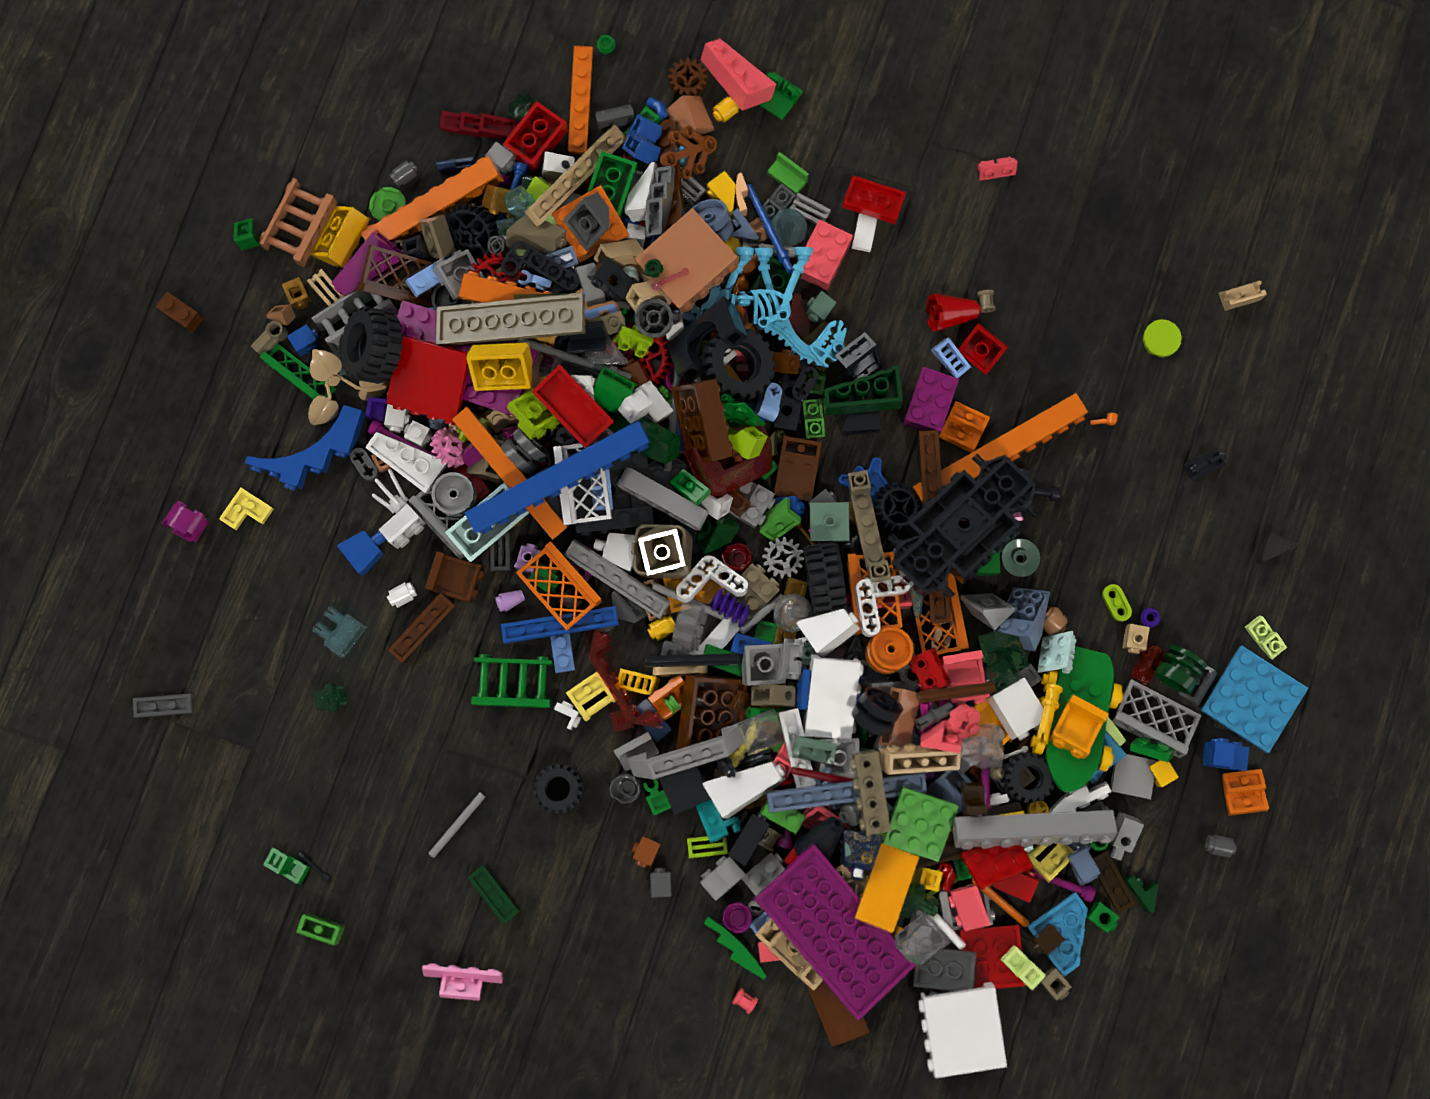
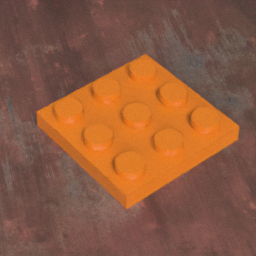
M601 185L552 213L557 225L566 229L567 242L569 246H573L580 264L594 257L600 244L619 242L630 236ZM598 192L609 207V229L586 251L563 220L583 198Z

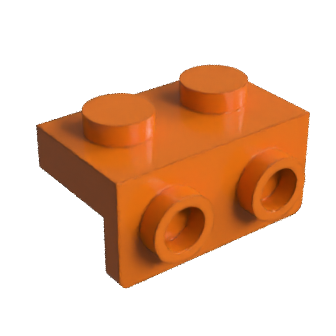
M680 675L670 679L665 686L655 690L648 697L664 720L673 715L663 701L664 699L668 700L669 696L672 695L678 705L682 707L685 682Z

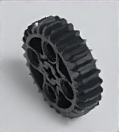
M476 203L458 204L455 207H451L450 211L445 212L451 237L452 235L455 237L453 243L456 251L457 247L462 252L468 249L477 265H479L477 262L478 258L485 261V254L491 258L488 242L484 238L488 235L489 241L493 236H501L499 231L502 228H497L496 226L499 221H493L495 215H489L488 209L484 210L482 205L478 206ZM465 214H472L475 218L470 221Z

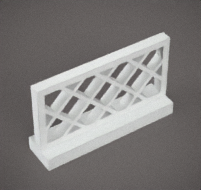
M581 444L553 447L555 464L569 458L568 449L575 448L580 452L582 450L579 448L583 446ZM601 468V474L598 478H591L595 482L589 490L580 484L582 479L578 480L579 485L577 486L586 491V494L580 501L574 497L573 491L577 486L568 489V487L561 489L560 501L564 525L612 519L606 470L603 471ZM597 483L603 487L604 491L600 498L591 493V490ZM588 494L597 500L592 509L582 503ZM599 503L606 507L607 515L599 516L594 512ZM581 505L589 513L585 518L577 519L576 510Z

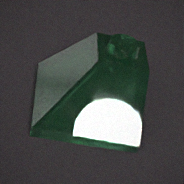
M993 631L978 636L992 679L1029 667L1019 637L1000 631Z

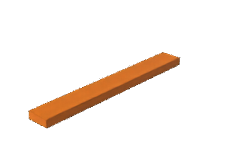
M468 407L452 419L509 488L528 479L505 455L499 443ZM544 498L543 504L535 508L531 505L526 509L553 540L568 526L564 525L563 520Z

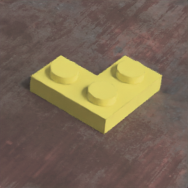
M240 488L219 520L237 530L247 515L264 524L274 509L243 488Z

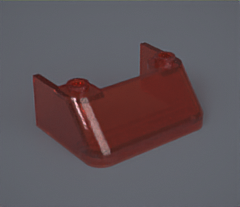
M764 426L755 427L763 434L768 436ZM769 436L759 456L749 460L746 459L725 471L718 461L703 463L696 446L683 451L697 480L709 488L710 495L716 499L769 473L773 466L772 443Z

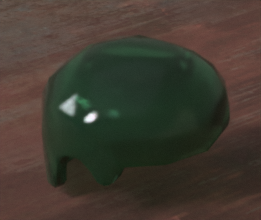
M529 93L526 94L527 97L519 94L518 98L508 105L507 112L513 120L521 121L534 105V101Z

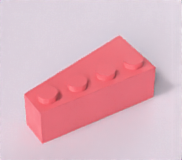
M717 39L705 43L701 61L742 111L772 99L776 87L775 82L723 40Z

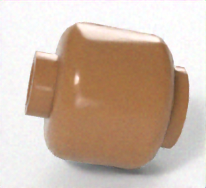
M1048 606L1043 629L1048 635L1063 633L1066 630L1067 618L1059 608Z

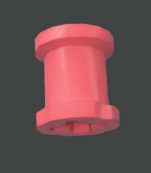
M741 988L732 1003L734 1005L738 1004L746 1010V1013L750 1014L758 999L756 997L752 998Z

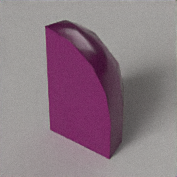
M470 443L464 450L462 460L464 464L470 467L482 459L483 456Z

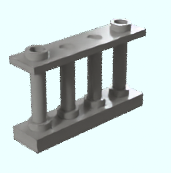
M354 290L313 316L312 320L321 332L326 329L330 336L325 338V341L334 354L337 355L341 352L340 345H342L341 338L344 334V327L335 331L332 325L341 319L347 325L348 315L356 309L365 307L364 304L372 299L377 303V306L374 308L392 312L397 316L398 311L389 298L384 301L381 296Z

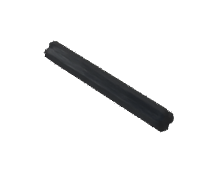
M740 654L657 655L644 657L645 667L740 665L741 663Z

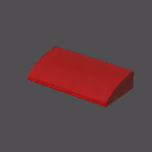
M560 364L531 391L585 449L593 445L614 423L613 419Z

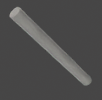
M654 582L652 590L678 600L676 591ZM695 599L684 603L721 620L725 616V613L720 616L718 615L719 610L712 611L711 606L708 607V605Z
M479 792L429 851L433 858H435L485 799L481 792Z

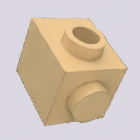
M1135 624L1126 625L1122 648L1128 649V653L1139 654L1145 651L1150 627Z

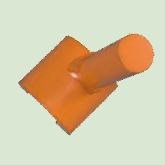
M1108 413L1107 419L1090 420V424L1113 426L1117 423L1118 414Z

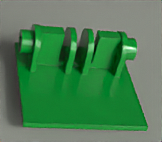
M769 72L767 77L776 83L772 99L759 105L783 120L803 91L775 72Z
M723 394L721 396V402L724 405V417L732 426H765V423L746 403L734 401L730 394Z

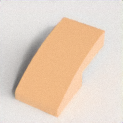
M739 173L736 182V205L742 215L746 216L747 207L743 197L748 196V188L742 173Z

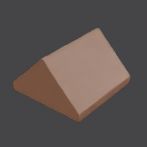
M683 95L667 109L669 119L673 117L676 120L677 131H679L681 136L682 128L689 125L700 135L714 130L700 96Z

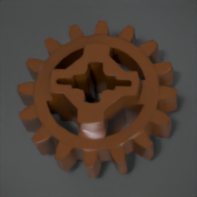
M687 57L686 62H683L682 59H680V64L674 62V69L670 68L669 74L671 75H668L669 87L673 88V93L679 92L680 97L684 94L686 96L691 94L696 96V92L702 94V87L706 88V81H708L707 69L703 68V63L697 64L696 59L690 62L689 57ZM688 73L690 77L689 83H687L686 79Z

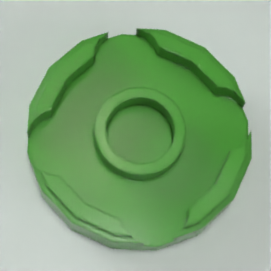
M384 187L372 195L369 209L373 217L380 222L384 216L395 213L399 207L407 205L404 195L398 189Z

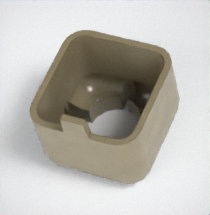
M678 525L639 526L635 532V542L631 546V554L634 555L633 568L635 572L647 578L684 579L691 571L693 542L691 533ZM653 528H676L686 566L647 576L638 537Z

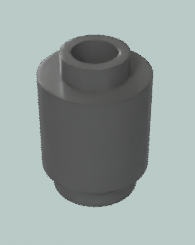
M406 160L393 169V172L390 174L399 187L401 185L404 186L418 176L416 174L418 169L412 161L408 163Z
M1219 835L1207 836L1205 851H1209L1210 854L1230 858L1236 853L1237 845L1234 843L1233 838Z

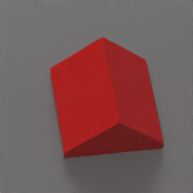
M978 323L958 350L964 358L986 375L1002 357L1008 346Z

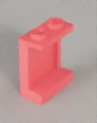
M982 650L941 657V662L951 681V684L947 685L946 688L986 682L982 664ZM990 694L949 699V702L954 704L955 707L966 705V701L974 700V704L986 702L985 698H989Z

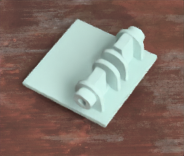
M1073 631L1042 638L1037 673L1062 669L1063 673H1070L1073 669L1072 660L1074 655L1072 654L1075 653L1076 643Z

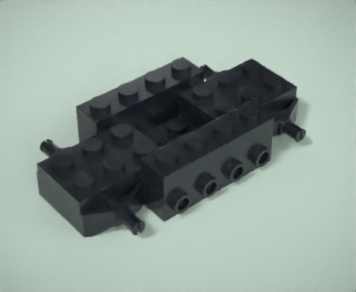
M636 451L630 453L631 457L622 462L619 459L614 461V466L609 468L610 482L616 489L615 494L612 495V519L575 523L576 533H580V536L592 535L591 531H599V534L611 533L610 529H618V532L630 531V527L638 528L641 525H654L652 508L658 509L617 486V483L625 468L629 467L680 495L670 484V481L682 469L686 470L685 462L675 458L672 460L671 471H665L664 463L653 460L648 464L644 453ZM550 453V461L549 459L545 461V468L540 470L536 474L554 465L553 453ZM584 477L580 484L589 490L591 481L590 479L586 480ZM579 486L573 491L574 497L579 501L586 494V491ZM588 494L582 503L590 509L593 507L592 496ZM560 495L552 499L550 496L546 497L545 500L563 520ZM581 505L576 510L577 519L585 518L589 513ZM606 510L594 511L599 516L607 515ZM665 513L668 525H671V521L672 525H675V518Z
M977 453L972 458L981 469L977 481L965 470L961 473L956 472L951 477V482L947 486H941L936 492L937 495L932 500L929 498L922 505L923 509L920 512H914L908 518V532L913 538L901 541L894 533L889 536L888 540L896 546V552L892 560L893 569L920 596L942 591L950 600L955 593L947 586L949 573L962 584L971 580L982 566H986L996 553L1004 549L1010 539L1013 540L1020 533L1021 523L1012 514L1025 510L1034 519L1040 514L1032 506L1031 502L1036 484L1006 455L985 461ZM960 520H967L970 526L966 529L960 528L958 525Z

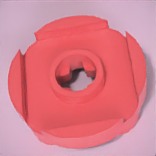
M965 704L952 710L949 714L951 717L948 722L944 721V734L956 735L958 738H961V741L970 735L976 734L980 729L978 725L980 722L979 712L973 706L969 707Z

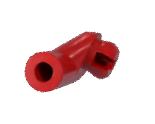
M943 862L939 865V870L943 872L942 876L944 878L940 889L949 892L956 874L950 863Z

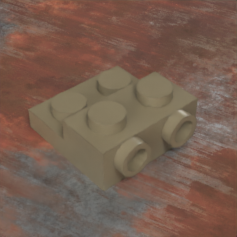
M753 563L740 575L748 583L747 593L741 597L736 596V603L742 600L743 608L748 604L750 605L749 612L751 611L749 615L751 618L780 592L778 588L779 583L772 577L768 579L764 575L766 571L759 564L755 566ZM736 585V589H743V585ZM730 593L729 596H730L731 598H733L735 595H733L732 593Z

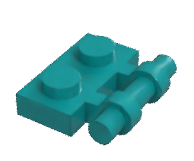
M712 799L696 805L710 843L729 836L726 828L732 827L734 833L741 831L739 818L734 814L728 820L723 821Z

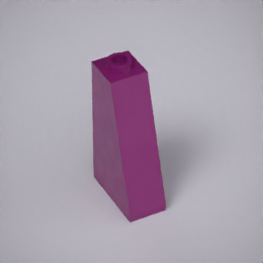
M375 230L331 284L335 286L334 289L338 293L345 296L356 290L358 282H361L369 245L401 254L403 252L378 230ZM374 250L372 258L376 264L383 258L379 251ZM396 256L388 259L391 266L399 262ZM384 262L378 266V269L382 273L388 267ZM374 269L369 272L367 280L377 276Z

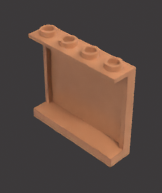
M693 208L635 258L636 263L642 270H645L647 261L651 259L660 261V264L663 265V272L657 278H652L651 276L650 278L682 314L685 311H690L697 300L705 298L714 285L718 286L724 280L723 277L728 273H733L740 263L733 251Z

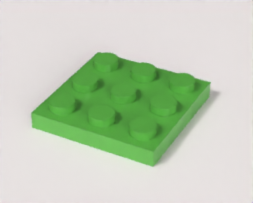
M902 786L889 820L891 831L885 832L882 843L939 862L959 806L955 803Z

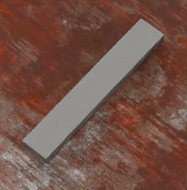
M576 539L572 540L564 554L566 558L659 619L662 618L671 603Z

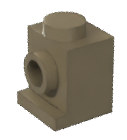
M1051 967L1044 973L1046 976L1040 982L1055 1000L1064 999L1070 993L1068 990L1072 988L1054 967ZM1057 981L1058 983L1056 988H1052L1051 986L1052 982Z

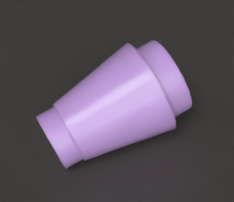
M521 590L502 593L495 597L500 612L504 610L507 612L525 600Z

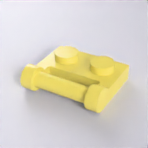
M599 671L566 692L586 722L591 719L590 716L603 707L618 700ZM603 691L607 693L606 697L587 710L583 708L584 704Z
M1055 843L1057 846L1040 863L1035 858L1047 846L1038 844L1030 853L1027 852L1034 865L1033 868L1047 882H1050L1070 862L1067 855L1074 851L1068 845Z

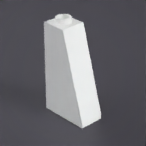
M770 762L737 772L734 778L723 776L703 783V786L722 818L728 819L785 782L786 779L783 776L785 771L780 764L776 765Z

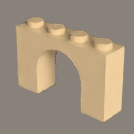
M636 239L600 244L594 257L596 262L602 258L609 257L621 269L627 266L635 267L638 270L639 276L644 280L642 283L632 284L625 297L635 312L638 306L648 299H660L666 302L668 306L672 303L666 294L636 263L635 258L644 251Z

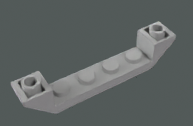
M738 723L722 728V736L652 758H648L646 752L628 757L633 776L656 779L727 757L746 742L741 725Z

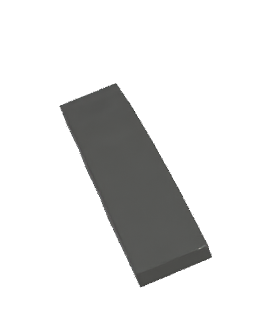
M673 166L655 168V183L651 184L650 199L646 200L645 237L647 238L661 236L665 232L674 190L675 168Z

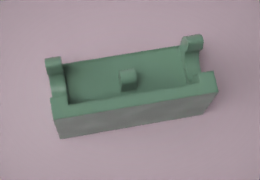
M795 735L792 757L831 764L834 762L837 744L831 741Z

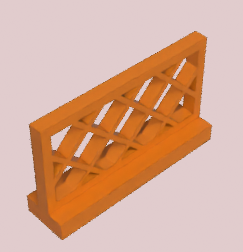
M551 541L516 572L566 631L602 602L597 593ZM544 554L550 558V567L539 566V559ZM528 568L536 569L535 580L526 579L522 573ZM538 569L549 570V580H537ZM552 570H560L563 573L562 581H551ZM537 583H548V593L539 594L537 592ZM551 583L562 584L561 595L550 594ZM564 584L575 587V596L564 595ZM550 597L561 598L560 608H551L549 605ZM563 598H574V609H563ZM577 599H586L590 604L585 610H576ZM562 611L574 612L573 620L567 625L562 620Z
M894 552L884 553V558L890 557L891 565L889 570L891 569V576H896V571L892 566ZM848 554L847 568L852 612L859 620L854 587L859 581L864 580L866 576L869 578V576L860 567V560H864L863 555ZM878 583V586H880L883 590L887 591V588L884 585ZM862 586L861 588H859L860 591H861V590L864 591V592L867 591V589L864 588L863 586ZM899 595L892 596L895 598V603L891 608L882 602L884 597L880 599L875 598L877 606L881 604L888 610L882 618L879 617L880 624H884V626H880V630L887 627L902 629ZM864 604L862 605V609L864 612L865 610H867L869 613L872 612V609H869ZM890 612L897 617V624L889 625L884 621ZM866 626V628H867V629H870L871 632H872L873 629H875L874 626H872V627H867V626ZM860 629V630H858L855 634H863V633H862V631H861V629Z
M951 573L948 576V587L955 595L949 600L950 619L952 621L949 631L940 627V623L932 624L935 627L929 635L922 631L921 627L924 622L928 621L930 623L928 619L930 612L928 611L926 616H923L918 612V607L922 602L928 606L929 603L924 600L926 595L919 597L914 593V589L910 587L922 653L926 651L925 645L929 639L938 644L936 648L938 655L970 650L956 581ZM936 628L946 633L941 642L931 637ZM948 636H951L956 640L957 647L947 648L943 643Z

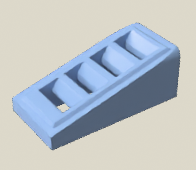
M949 337L943 339L931 349L933 354L955 378H959L971 368ZM946 346L947 349L942 353L941 349ZM951 352L952 355L949 358H946L945 356ZM954 358H957L958 360L951 365L950 362ZM961 363L963 366L956 371L954 368Z

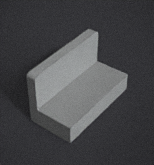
M649 732L614 750L625 771L631 769L628 757L645 752L648 758L659 754Z

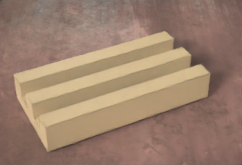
M322 269L319 270L317 275L314 274L312 279L309 278L307 280L328 306L332 304L314 284L316 281L334 300V303L345 297L336 291L340 296L337 299L321 281L320 278L323 276L334 289L335 286L331 284L332 281Z

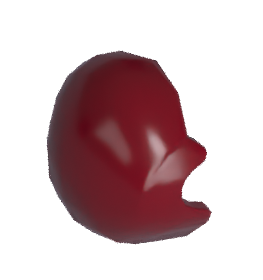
M735 543L726 547V550L722 553V559L727 567L735 572H740L750 565L752 554L746 545Z

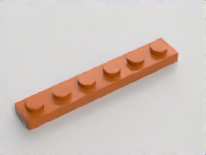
M574 46L568 143L569 154H584L588 147L593 47Z

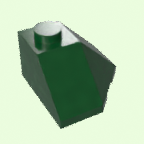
M730 513L718 520L708 514L701 527L700 534H697V543L703 554H708L730 543L740 527Z

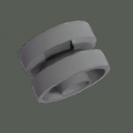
M450 472L443 474L435 481L431 496L433 503L442 513L450 517L460 518L465 516L466 511L475 507L478 494L476 487L466 476ZM457 492V496L452 498L451 495Z

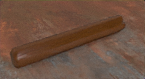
M985 682L920 691L917 697L919 703H928L995 693L994 682Z

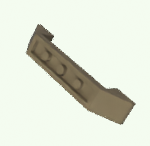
M864 470L848 473L850 498L868 576L871 583L891 580L888 561L884 558L871 500L868 472Z

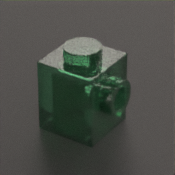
M1005 656L985 668L987 682H994L995 688L999 692L1019 681L1015 666Z

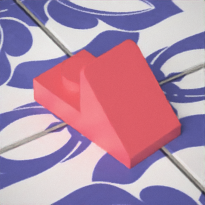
M944 721L921 734L920 746L960 753L961 738L953 734L943 735Z

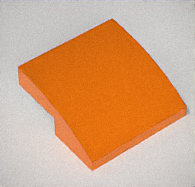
M955 401L939 438L972 453L990 417Z
M1262 769L1222 774L1229 816L1269 810Z

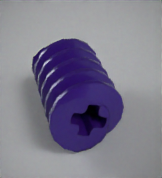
M723 588L719 589L709 606L713 604L712 611L719 608L718 615L720 616L726 613V620L732 616V624L739 621L738 627L740 628L751 613V611L749 612L750 605L748 604L743 608L742 600L735 603L736 596L729 599L730 592L722 595Z

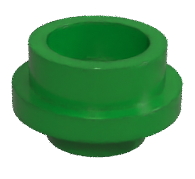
M603 35L597 41V48L601 53L609 54L615 49V41L612 37Z

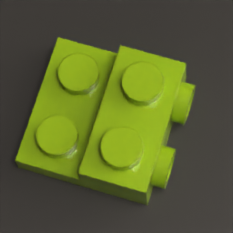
M533 389L509 402L507 405V409L520 421L518 427L530 440L534 437L537 439L541 438L547 429L554 430L560 424L559 420L531 392Z

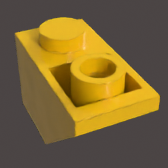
M724 171L707 184L706 193L710 199L723 201L731 218L732 211L734 210L736 184Z

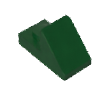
M1128 875L1123 881L1147 913H1153L1155 911L1158 883L1153 882L1143 889L1144 884L1137 876Z

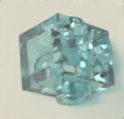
M522 185L506 193L505 205L509 213L518 220L526 214L525 211L535 202L533 195L528 193Z

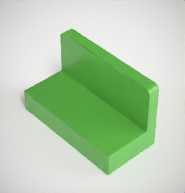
M780 152L777 154V160L767 171L769 176L780 184L785 185L796 195L808 182L809 174Z
M784 498L773 506L771 510L769 509L764 513L766 518L760 526V533L774 542L776 538L781 537L801 523V517L790 509V499Z

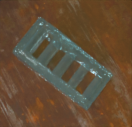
M910 587L913 612L916 619H920L924 596H920Z

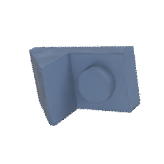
M737 208L732 211L731 221L734 228L738 230L732 233L731 237L739 238L741 244H743V241L759 243V237L740 210Z
M1085 846L1067 855L1080 886L1098 878L1097 875L1100 874V871Z

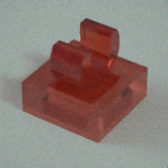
M629 709L610 713L614 732L634 728Z

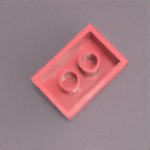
M819 219L806 247L814 248L813 253L803 267L805 270L800 278L827 291L852 242L853 235Z

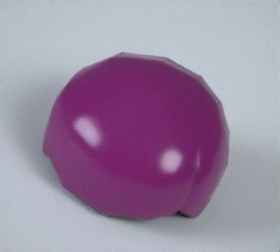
M743 903L730 904L723 913V923L733 933H742L748 930L752 924L753 914L750 908Z

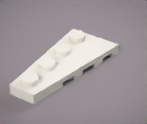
M379 432L374 434L365 447L424 493H428L447 466L446 462L443 465L441 464L442 460L440 458L436 459V456Z

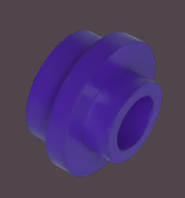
M1147 608L1141 613L1140 619L1144 626L1155 627L1160 622V614L1156 609ZM1148 614L1153 617L1152 621L1147 620Z

